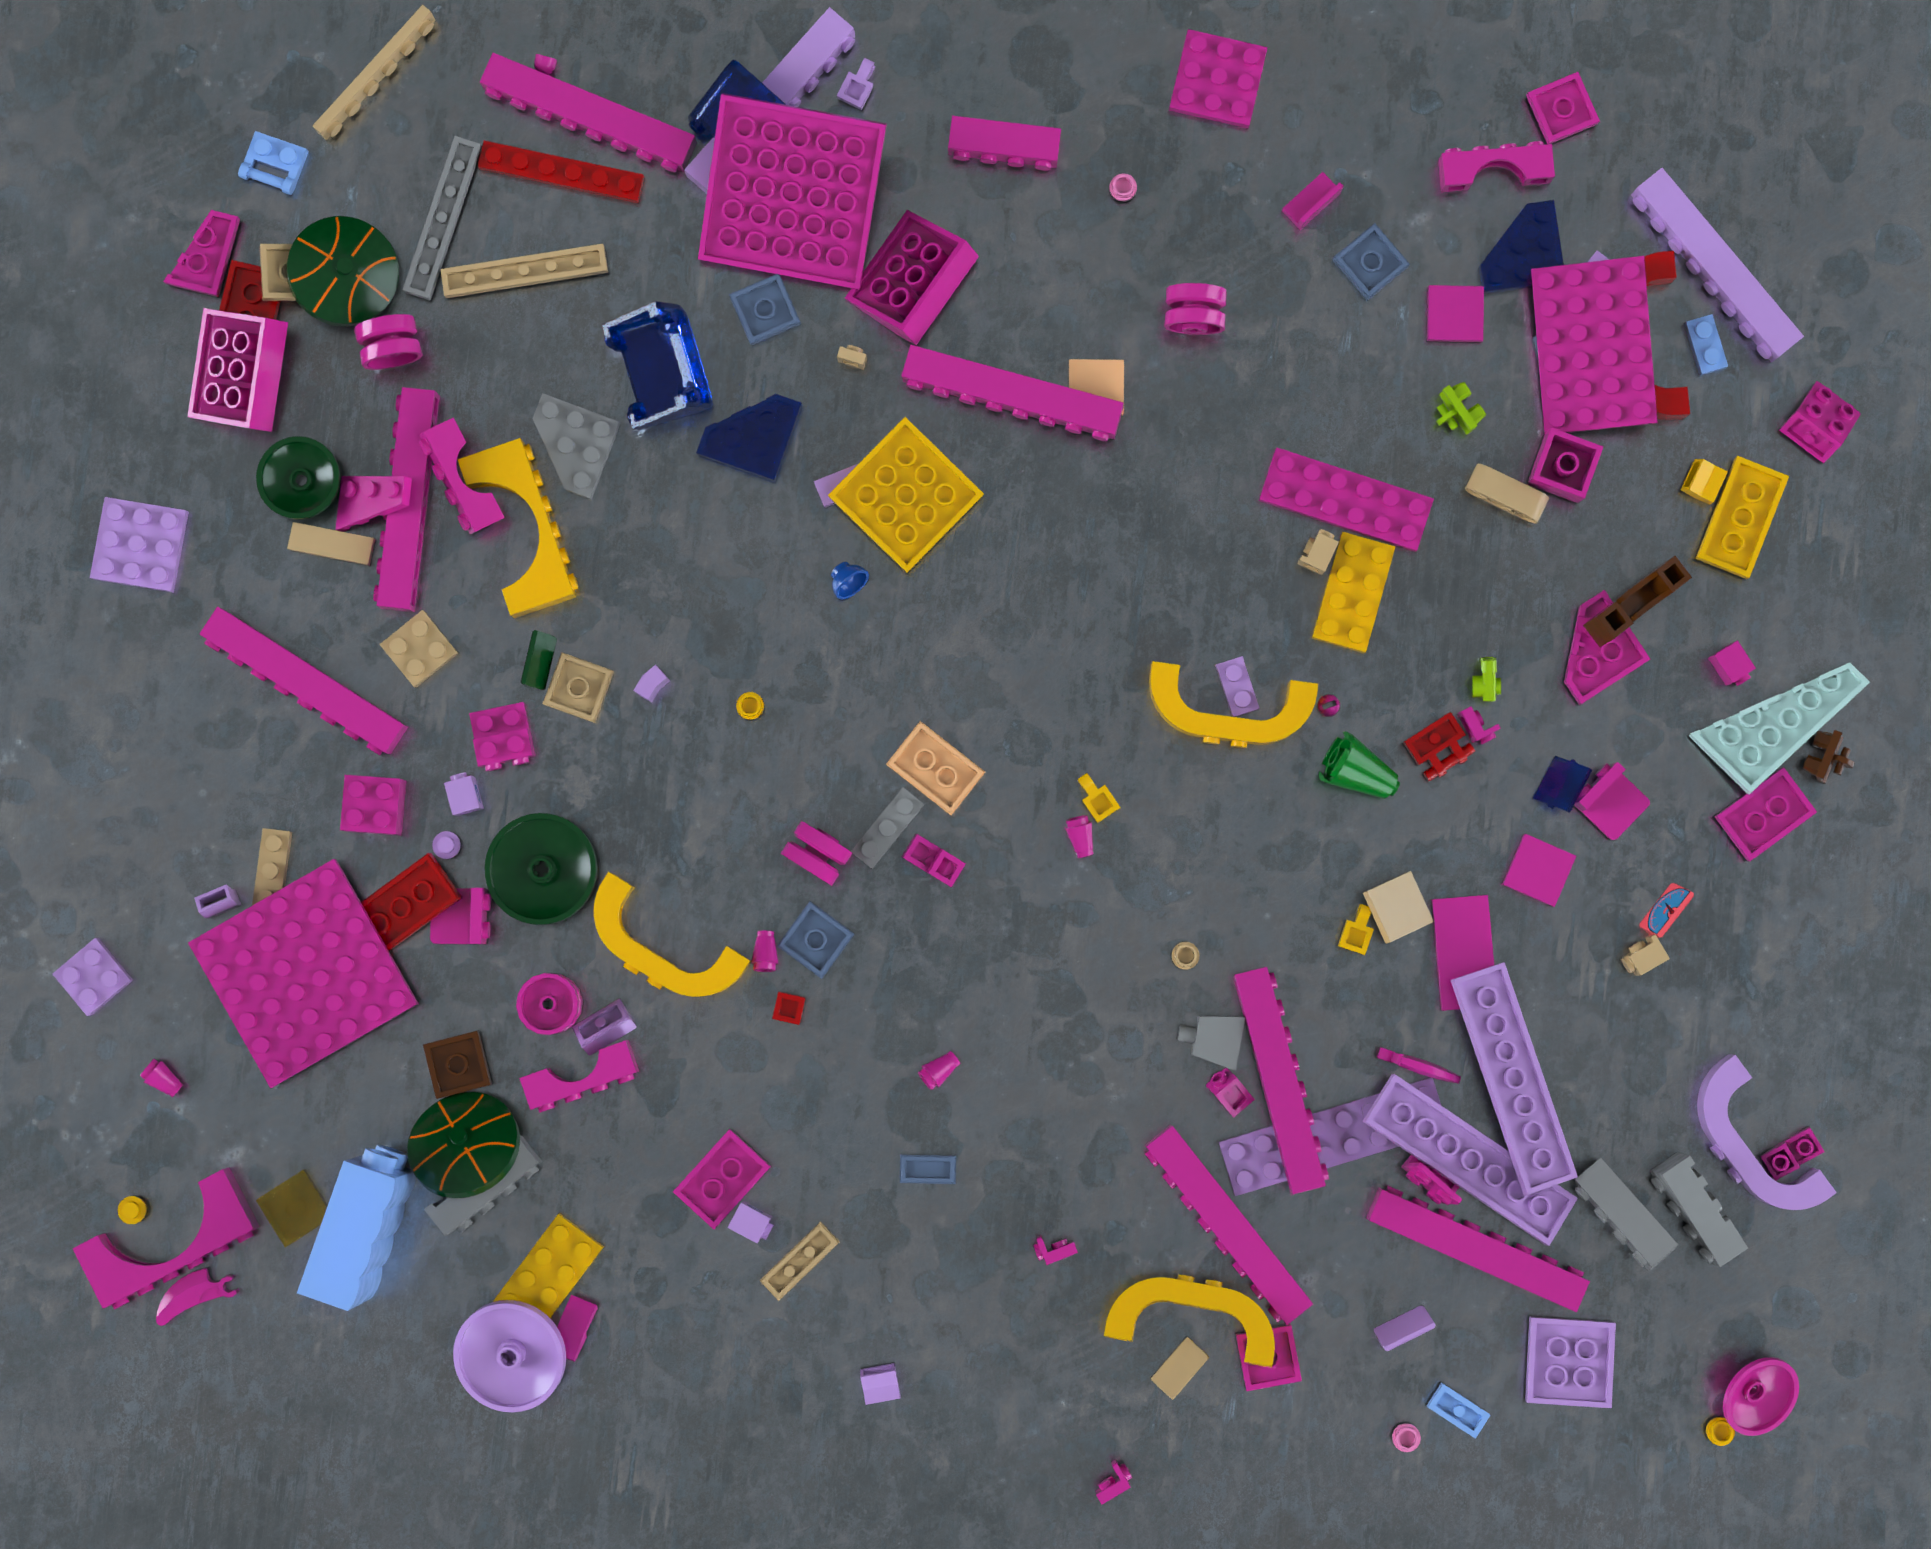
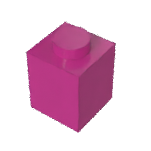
M1738 640L1730 643L1708 658L1726 686L1732 683L1739 686L1750 679L1749 673L1756 669Z

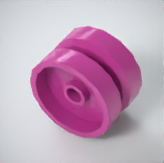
M1182 283L1167 287L1166 304L1172 309L1165 312V329L1171 332L1190 335H1208L1223 332L1225 330L1226 316L1219 310L1226 306V289L1203 283Z
M394 314L363 321L354 328L357 343L365 346L359 352L362 367L365 369L382 370L413 363L423 356L420 342L412 338L417 333L415 318L412 315Z
M801 821L794 834L807 845L805 848H802L794 842H787L780 854L832 886L838 878L839 872L827 863L828 859L830 858L840 865H846L853 853L838 844L839 841L819 828L816 830Z
M543 973L533 976L523 984L517 995L516 1008L519 1019L528 1029L537 1034L552 1035L567 1031L576 1024L582 1013L583 999L580 989L573 980L562 974ZM549 999L553 1001L551 1009L550 1007L545 1008V1002L549 1001Z

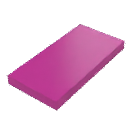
M1488 895L1431 899L1441 1011L1460 1009L1451 983L1452 979L1494 966Z

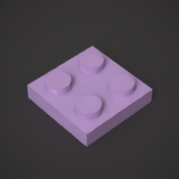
M94 938L52 973L86 1016L93 1015L133 981L99 938Z

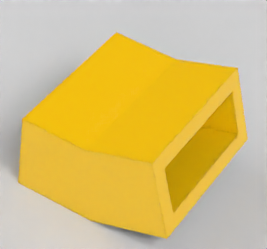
M1694 459L1681 491L1710 505L1714 503L1728 471L1715 466L1705 459Z

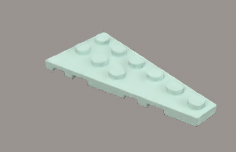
M1847 663L1820 675L1814 680L1805 684L1802 683L1787 692L1773 696L1724 720H1719L1704 729L1692 732L1689 737L1750 795L1860 693L1870 681L1851 663Z

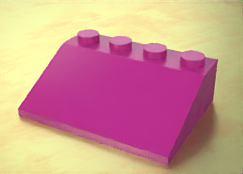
M906 210L863 271L860 289L851 288L845 299L896 335L917 345L979 256L966 240Z
M203 308L187 417L272 432L288 322Z

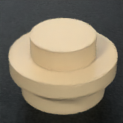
M1190 942L1177 944L1171 954L1175 966L1184 970L1193 968L1198 963L1200 956L1198 948Z

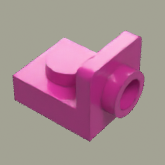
M1472 706L1457 713L1471 743L1479 740L1481 744H1484L1496 738L1494 732L1501 729L1499 724L1484 731L1482 725H1484L1483 718L1478 710H1473Z
M1224 1068L1222 1071L1214 1074L1206 1084V1087L1215 1095L1233 1118L1255 1100L1228 1068Z
M1041 1235L1036 1237L1038 1243L1033 1245L1038 1260L1044 1259L1046 1265L1078 1253L1074 1241L1068 1242L1066 1238L1052 1243V1249L1048 1251Z
M1116 1459L1111 1464L1118 1478L1113 1479L1112 1476L1106 1478L1098 1484L1099 1489L1095 1491L1101 1505L1131 1488L1128 1480L1132 1476L1125 1463L1119 1465Z

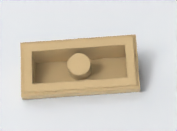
M1186 1337L1151 1377V1380L1174 1400L1209 1359V1355L1190 1338Z

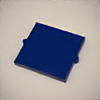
M1555 756L1533 799L1547 804L1550 809L1557 808L1570 813L1592 769L1578 764L1574 759L1569 761Z

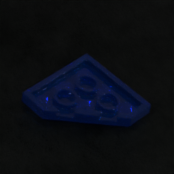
M1554 200L1526 204L1479 266L1484 294L1533 287L1531 269L1564 265Z
M774 394L752 407L749 406L732 414L731 417L705 427L696 453L699 456L775 482L801 411L802 403Z

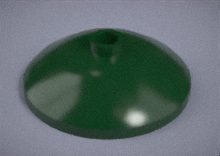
M293 436L276 442L264 453L257 467L256 484L262 500L272 511L290 519H306L323 512L333 502L340 485V471L335 457L323 444L308 437ZM303 476L306 477V484L300 486L298 480Z

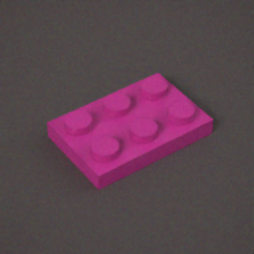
M1783 767L1769 776L1750 795L1746 793L1717 814L1715 818L1749 862L1812 817L1817 811Z
M729 1129L676 1187L673 1193L712 1229H715L769 1170L771 1165L735 1132Z

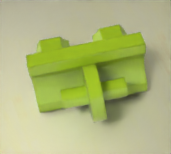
M1465 382L1453 387L1448 385L1439 393L1444 403L1437 407L1442 417L1436 422L1439 426L1447 422L1451 430L1460 425L1467 435L1478 426L1477 424L1486 416V413L1478 403L1468 410L1465 408L1462 401L1471 395V391Z

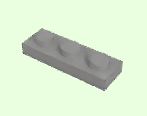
M903 787L851 852L873 869L925 804Z

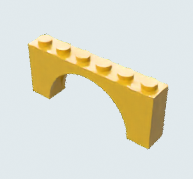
M521 438L457 459L468 488L497 487L511 491L528 503L537 520L539 544L533 563L519 580L501 589L509 614L514 619L576 598L575 590L579 589L574 573L569 574L566 566L567 563H570L565 547L560 548L557 538L561 537L557 522H551L548 513L552 511L547 495L542 496L539 487L544 485L539 470H534L531 464V460L535 459L530 444L525 445Z

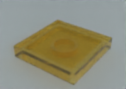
M305 1169L256 1200L284 1247H288L319 1227L328 1206Z

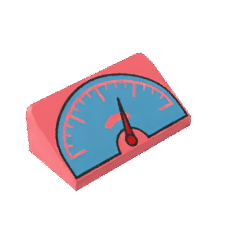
M1671 883L1640 922V928L1649 935L1656 934L1657 938H1662L1692 900L1694 893L1675 883Z

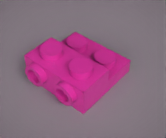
M524 702L469 713L478 767H485L486 771L501 769L503 763L512 762L513 766L527 764L529 763V758L536 757Z

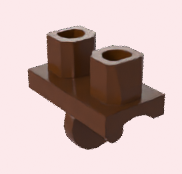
M1834 730L1833 734L1817 731L1813 746L1826 752L1823 759L1808 755L1803 769L1816 776L1818 782L1826 784L1834 763L1836 766L1833 773L1840 776L1844 767L1853 768L1855 764L1854 761L1848 759L1851 749L1843 747L1840 755H1837L1844 739L1842 737L1843 733Z

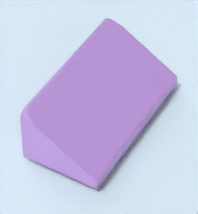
M620 998L572 1026L581 1047L588 1055H593L636 1028L633 1019Z
M1420 1305L1374 1328V1333L1382 1349L1389 1351L1434 1329L1436 1325L1425 1307Z

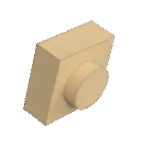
M848 345L847 348L840 346L837 360L839 363L864 370L867 363V355L859 347Z

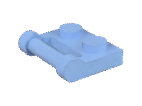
M255 131L244 162L239 168L238 177L245 180L251 178L280 188L283 193L292 195L309 151L301 146ZM258 162L287 172L288 176L284 179L255 169V163Z

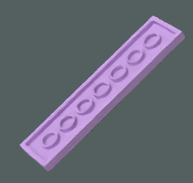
M1505 962L1452 979L1451 983L1523 1195H1529L1577 1178L1578 1175Z
M1391 1074L1362 1121L1546 1246H1550L1578 1199L1558 1184L1529 1195H1523L1508 1150L1395 1074Z
M1430 1077L1410 1083L1417 1090L1441 1105L1433 1078ZM1380 1093L1312 1113L1314 1125H1310L1312 1135L1318 1136L1322 1152L1317 1153L1320 1164L1325 1163L1326 1168H1330L1399 1147L1362 1122ZM1272 1125L1218 1142L1234 1196L1287 1181Z

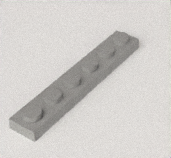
M454 136L403 287L404 293L431 301L440 269L442 268L481 153L482 145L480 143Z

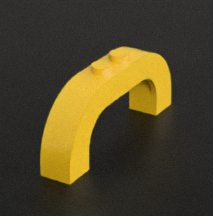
M1154 661L1151 663L1149 676L1150 694L1160 716L1176 730L1190 736L1201 737L1203 742L1208 744H1220V740L1231 741L1232 747L1247 748V744L1266 745L1281 741L1296 732L1306 722L1316 702L1317 683L1290 680L1287 686L1284 707L1274 718L1252 720L1201 713L1189 708L1180 697L1178 691L1180 665Z
M612 872L606 874L596 893L594 921L601 940L614 955L625 962L624 968L636 975L639 971L647 975L648 979L646 981L659 990L664 986L675 993L692 997L720 993L731 987L745 973L751 960L729 946L725 947L711 968L700 973H689L634 940L623 926L622 910L635 887Z
M1179 1274L1177 1279L1156 1277L1142 1280L1130 1286L1117 1298L1107 1317L1104 1337L1133 1342L1135 1325L1139 1315L1146 1307L1154 1303L1168 1302L1227 1313L1235 1317L1245 1329L1247 1346L1244 1363L1272 1368L1275 1340L1266 1314L1248 1296L1232 1289L1222 1288V1282L1206 1280L1205 1284L1194 1282V1277Z

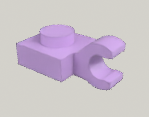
M864 58L856 75L848 72L837 94V99L862 110L874 87L873 83L869 82L868 79L875 69V63Z

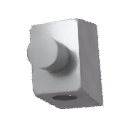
M1198 1016L1196 1027L1180 1024L1177 1041L1192 1043L1191 1055L1236 1070L1245 1018L1234 1016Z

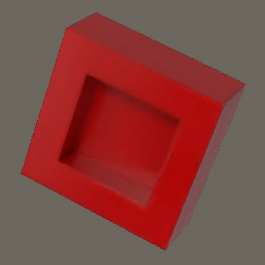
M778 992L772 1019L800 1025L806 998Z

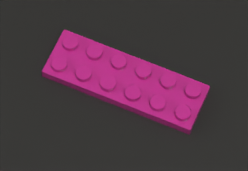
M1277 447L1259 498L1260 502L1413 552L1418 550L1434 498Z

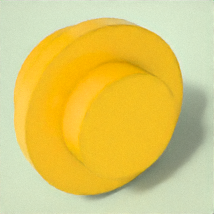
M747 692L738 698L736 709L742 718L754 720L763 713L764 702L758 694Z
M137 1196L126 1197L118 1205V1216L126 1224L139 1223L144 1219L147 1212L145 1202Z
M1715 1417L1707 1424L1706 1435L1713 1444L1725 1446L1733 1440L1735 1430L1727 1423L1724 1417Z

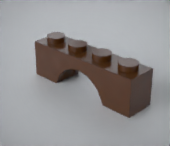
M1674 556L1659 565L1583 626L1598 646L1601 647L1619 636L1633 625L1640 616L1675 592L1692 577L1678 558Z

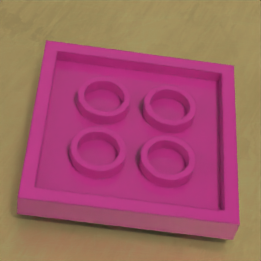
M1188 29L1169 111L1249 129L1268 47Z

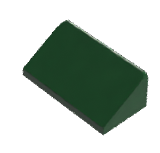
M537 630L532 631L521 678V684L525 687L545 690L557 642L555 636Z

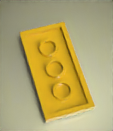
M1736 456L1695 559L1749 579L1789 476L1743 457Z
M1346 532L1341 533L1312 639L1366 653L1395 546Z
M559 1213L493 1302L515 1300L528 1303L544 1312L551 1319L604 1246Z

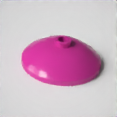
M1774 1357L1755 1360L1740 1369L1730 1381L1724 1395L1723 1413L1727 1423L1738 1433L1747 1436L1762 1435L1778 1427L1792 1412L1798 1398L1799 1380L1795 1370L1785 1361Z

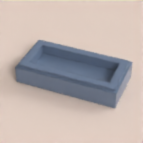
M900 1154V1183L956 1184V1155Z

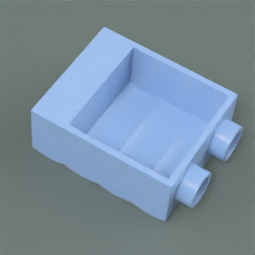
M377 1144L376 1149L365 1148L362 1156L343 1161L297 1294L346 1311L366 1302L374 1296L382 1278V1266L390 1256L394 1234L398 1230L404 1216L405 1202L410 1197L416 1181L412 1170L405 1167L408 1160L407 1153Z

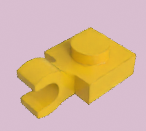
M1088 773L1077 779L1088 794L1087 797L1082 799V802L1096 823H1099L1121 808L1106 785L1098 789Z
M1359 905L1355 922L1346 919L1338 943L1339 947L1363 955L1366 954L1374 931L1373 928L1366 926L1371 914L1369 906Z

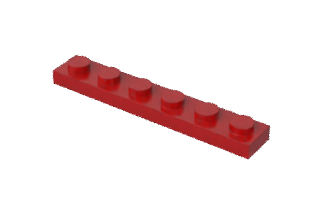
M485 140L483 141L477 166L479 170L638 204L645 178L644 174Z

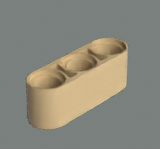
M1483 464L1476 465L1465 487V490L1471 495L1534 524L1538 523L1549 500L1546 494Z

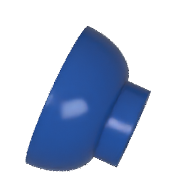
M848 562L838 564L831 572L834 594L841 600L855 595L867 583L869 579L868 571L859 565H850Z

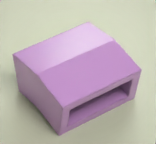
M655 664L642 675L633 691L648 701L653 702L659 690L669 683L670 680Z
M227 884L194 898L198 912L206 919L241 906L236 890L231 889Z
M895 1363L860 1369L866 1405L901 1398Z

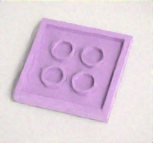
M105 497L90 578L174 593L189 512L181 509Z
M1529 1316L1525 1402L1612 1408L1616 1323Z

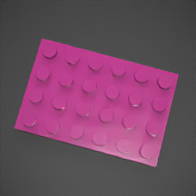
M1644 256L1531 269L1544 435L1551 427L1565 433L1657 424Z

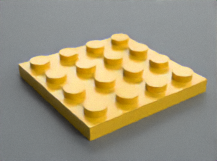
M904 417L828 494V497L894 562L908 573L974 506L984 493Z

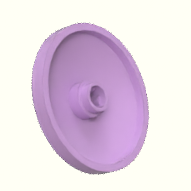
M501 1300L482 1306L464 1322L455 1339L453 1361L461 1384L479 1403L497 1411L522 1412L543 1403L557 1388L565 1371L566 1349L560 1331L544 1312L521 1301Z

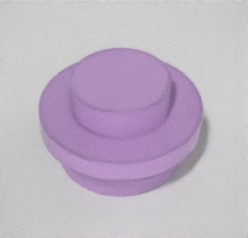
M444 831L435 836L432 847L438 857L451 859L459 853L461 842L456 834Z

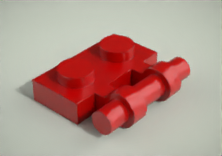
M1451 712L1403 742L1417 765L1422 764L1426 760L1430 763L1431 768L1423 772L1428 782L1437 776L1441 778L1447 774L1446 770L1457 763L1461 765L1468 760V756L1475 752L1471 743L1466 744L1462 748L1458 744L1457 740L1466 734ZM1449 747L1452 754L1440 761L1436 754Z

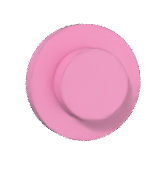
M1118 174L1110 182V193L1118 201H1128L1136 194L1137 183L1129 174Z
M1403 1423L1394 1429L1392 1441L1398 1450L1411 1452L1419 1446L1421 1436L1419 1430L1414 1425Z

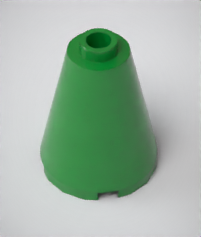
M1344 731L1345 737L1343 739L1337 737L1327 751L1322 762L1326 769L1324 773L1319 771V779L1327 784L1386 799L1389 795L1393 796L1400 785L1398 774L1353 734Z

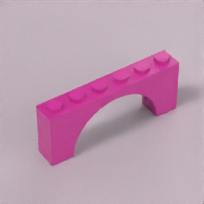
M230 1167L222 1169L198 1182L204 1203L202 1224L191 1245L174 1259L160 1263L138 1261L118 1250L109 1240L106 1233L97 1235L73 1248L103 1309L112 1306L115 1310L129 1303L128 1297L137 1292L138 1296H142L155 1289L153 1283L161 1279L166 1283L178 1277V1270L187 1266L191 1270L204 1263L202 1257L210 1253L215 1257L229 1250L230 1248L227 1244L237 1239L238 1243H242L255 1236L253 1230L260 1226Z

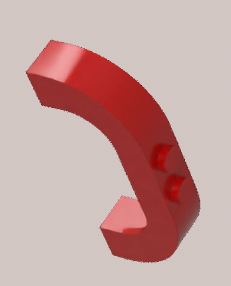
M1674 251L1656 252L1644 256L1647 287L1671 284L1677 278ZM1655 385L1657 419L1679 420L1685 419L1690 415L1688 387L1663 388Z

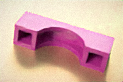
M1542 141L1530 142L1527 146L1516 147L1514 143L1503 144L1497 149H1489V146H1477L1472 148V151L1451 148L1445 150V153H1442L1438 159L1441 193L1469 190L1475 175L1489 167H1503L1510 170L1518 177L1522 186L1550 184L1555 177L1552 144L1544 145Z
M454 417L422 432L419 435L421 437V440H419L420 447L426 456L430 455L434 463L432 470L439 481L442 480L447 488L445 490L446 498L452 506H456L460 514L457 518L463 530H468L472 534L505 518L492 493L476 492L468 488L460 479L456 462L457 456L461 448L466 444V441Z
M625 1040L600 1049L596 1067L586 1078L580 1081L562 1079L550 1068L519 1079L530 1110L538 1108L540 1113L554 1108V1102L563 1098L566 1103L582 1098L580 1092L591 1089L592 1094L608 1089V1082L617 1080L618 1084L633 1080V1074L639 1072V1068L630 1042Z

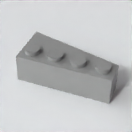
M520 1135V1147L515 1163L499 1183L475 1196L467 1198L443 1197L438 1202L431 1203L424 1210L444 1236L456 1230L462 1233L473 1224L471 1220L473 1216L478 1212L483 1216L495 1206L493 1203L494 1199L499 1195H502L503 1198L507 1197L517 1189L514 1183L522 1177L528 1180L539 1171L537 1165L542 1160L524 1137Z
M1677 1152L1650 1170L1654 1177L1651 1179V1182L1660 1194L1663 1192L1670 1200L1667 1203L1669 1209L1676 1217L1681 1216L1686 1224L1683 1226V1229L1693 1241L1696 1239L1701 1245L1702 1249L1699 1252L1708 1264L1713 1263L1721 1267L1748 1249L1732 1221L1726 1215L1722 1217L1720 1214L1723 1208L1718 1199L1711 1192L1707 1193L1704 1188L1707 1187L1708 1183L1702 1174L1691 1168L1695 1164L1691 1156Z
M1602 1158L1598 1159L1575 1179L1574 1183L1577 1187L1574 1190L1585 1202L1589 1200L1596 1208L1593 1211L1604 1224L1608 1222L1614 1229L1612 1232L1621 1244H1626L1630 1248L1635 1260L1642 1267L1645 1266L1649 1272L1677 1248L1678 1244Z

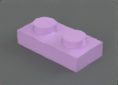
M1243 656L1216 664L1215 667L1232 717L1259 710L1260 708Z

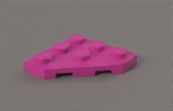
M1605 590L1580 605L1564 683L1579 705L1650 660V657L1630 627L1612 641L1599 647L1583 626L1612 603Z

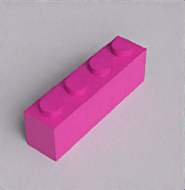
M952 116L948 155L960 161L976 158L986 164H996L997 161L1008 162L1007 164L1012 167H1023L1026 164L1035 165V168L1038 170L1048 171L1051 168H1057L1061 128Z

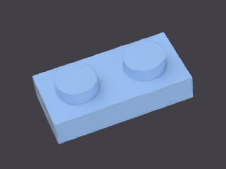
M1713 315L1686 321L1684 328L1699 376L1726 369L1728 363Z
M1442 1382L1427 1404L1429 1409L1475 1439L1490 1417L1488 1412Z

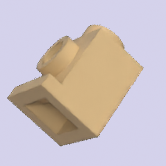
M1320 529L1315 539L1309 538L1303 550L1307 556L1302 555L1297 564L1323 575L1339 541L1334 540L1335 536L1332 533Z
M1656 934L1645 937L1646 944L1642 940L1628 948L1630 953L1621 960L1629 973L1633 972L1635 976H1641L1670 959Z

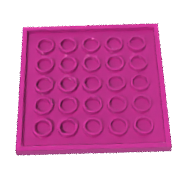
M722 93L698 259L860 289L887 123Z
M332 859L188 942L270 1089L419 1004L337 859Z

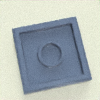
M1376 223L1332 258L1333 262L1367 301L1410 266V263Z
M779 274L729 294L751 346L801 325Z
M809 901L777 946L822 979L855 934Z

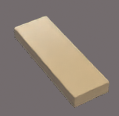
M293 522L287 549L370 566L376 539Z
M820 1221L760 1279V1282L780 1301L840 1241Z

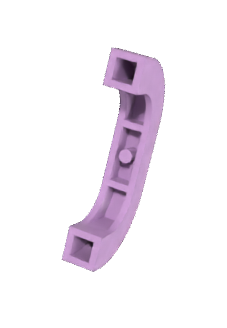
M1728 1054L1705 1076L1698 1093L1697 1112L1701 1127L1713 1145L1710 1147L1712 1153L1719 1161L1724 1160L1730 1169L1727 1170V1173L1736 1184L1741 1183L1752 1196L1763 1203L1787 1210H1803L1815 1207L1835 1195L1837 1192L1819 1169L1811 1168L1798 1179L1788 1183H1778L1766 1173L1733 1128L1728 1118V1103L1732 1094L1752 1077L1736 1055Z

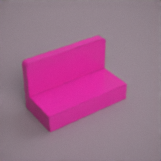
M1322 172L1284 206L1282 212L1299 230H1302L1341 194L1344 186L1340 182L1335 185Z

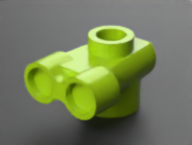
M1481 657L1482 675L1472 676L1473 698H1482L1483 701H1496V695L1501 694V678H1496L1497 659L1496 657Z

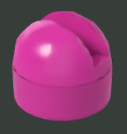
M536 54L534 68L539 72L550 75L556 68L557 60Z
M1331 694L1322 696L1317 703L1318 712L1324 717H1332L1337 714L1340 709L1338 698ZM1335 701L1336 706L1323 709V704Z

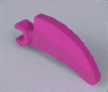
M1382 1047L1379 1049L1378 1059L1395 1063L1403 1068L1431 1078L1460 1083L1461 1076L1441 1066L1409 1055L1398 1054Z
M208 1268L199 1269L185 1275L164 1294L157 1310V1324L160 1326L166 1325L176 1315L200 1303L222 1296H235L239 1292L238 1288L234 1290L226 1288V1282L235 1278L234 1275L229 1274L220 1281H215L211 1279Z

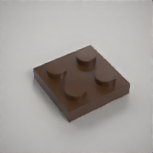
M479 1030L423 1044L436 1099L492 1085Z

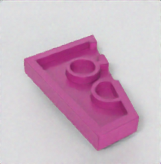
M211 210L193 236L194 240L185 253L182 252L177 260V265L171 274L168 273L163 282L167 285L219 297L240 218Z
M342 476L335 530L345 532L350 530L351 526L365 524L371 518L379 515L385 516L409 506L412 478L405 476Z

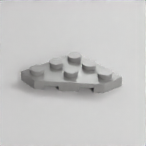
M542 393L533 416V421L561 483L566 491L592 500L621 423Z

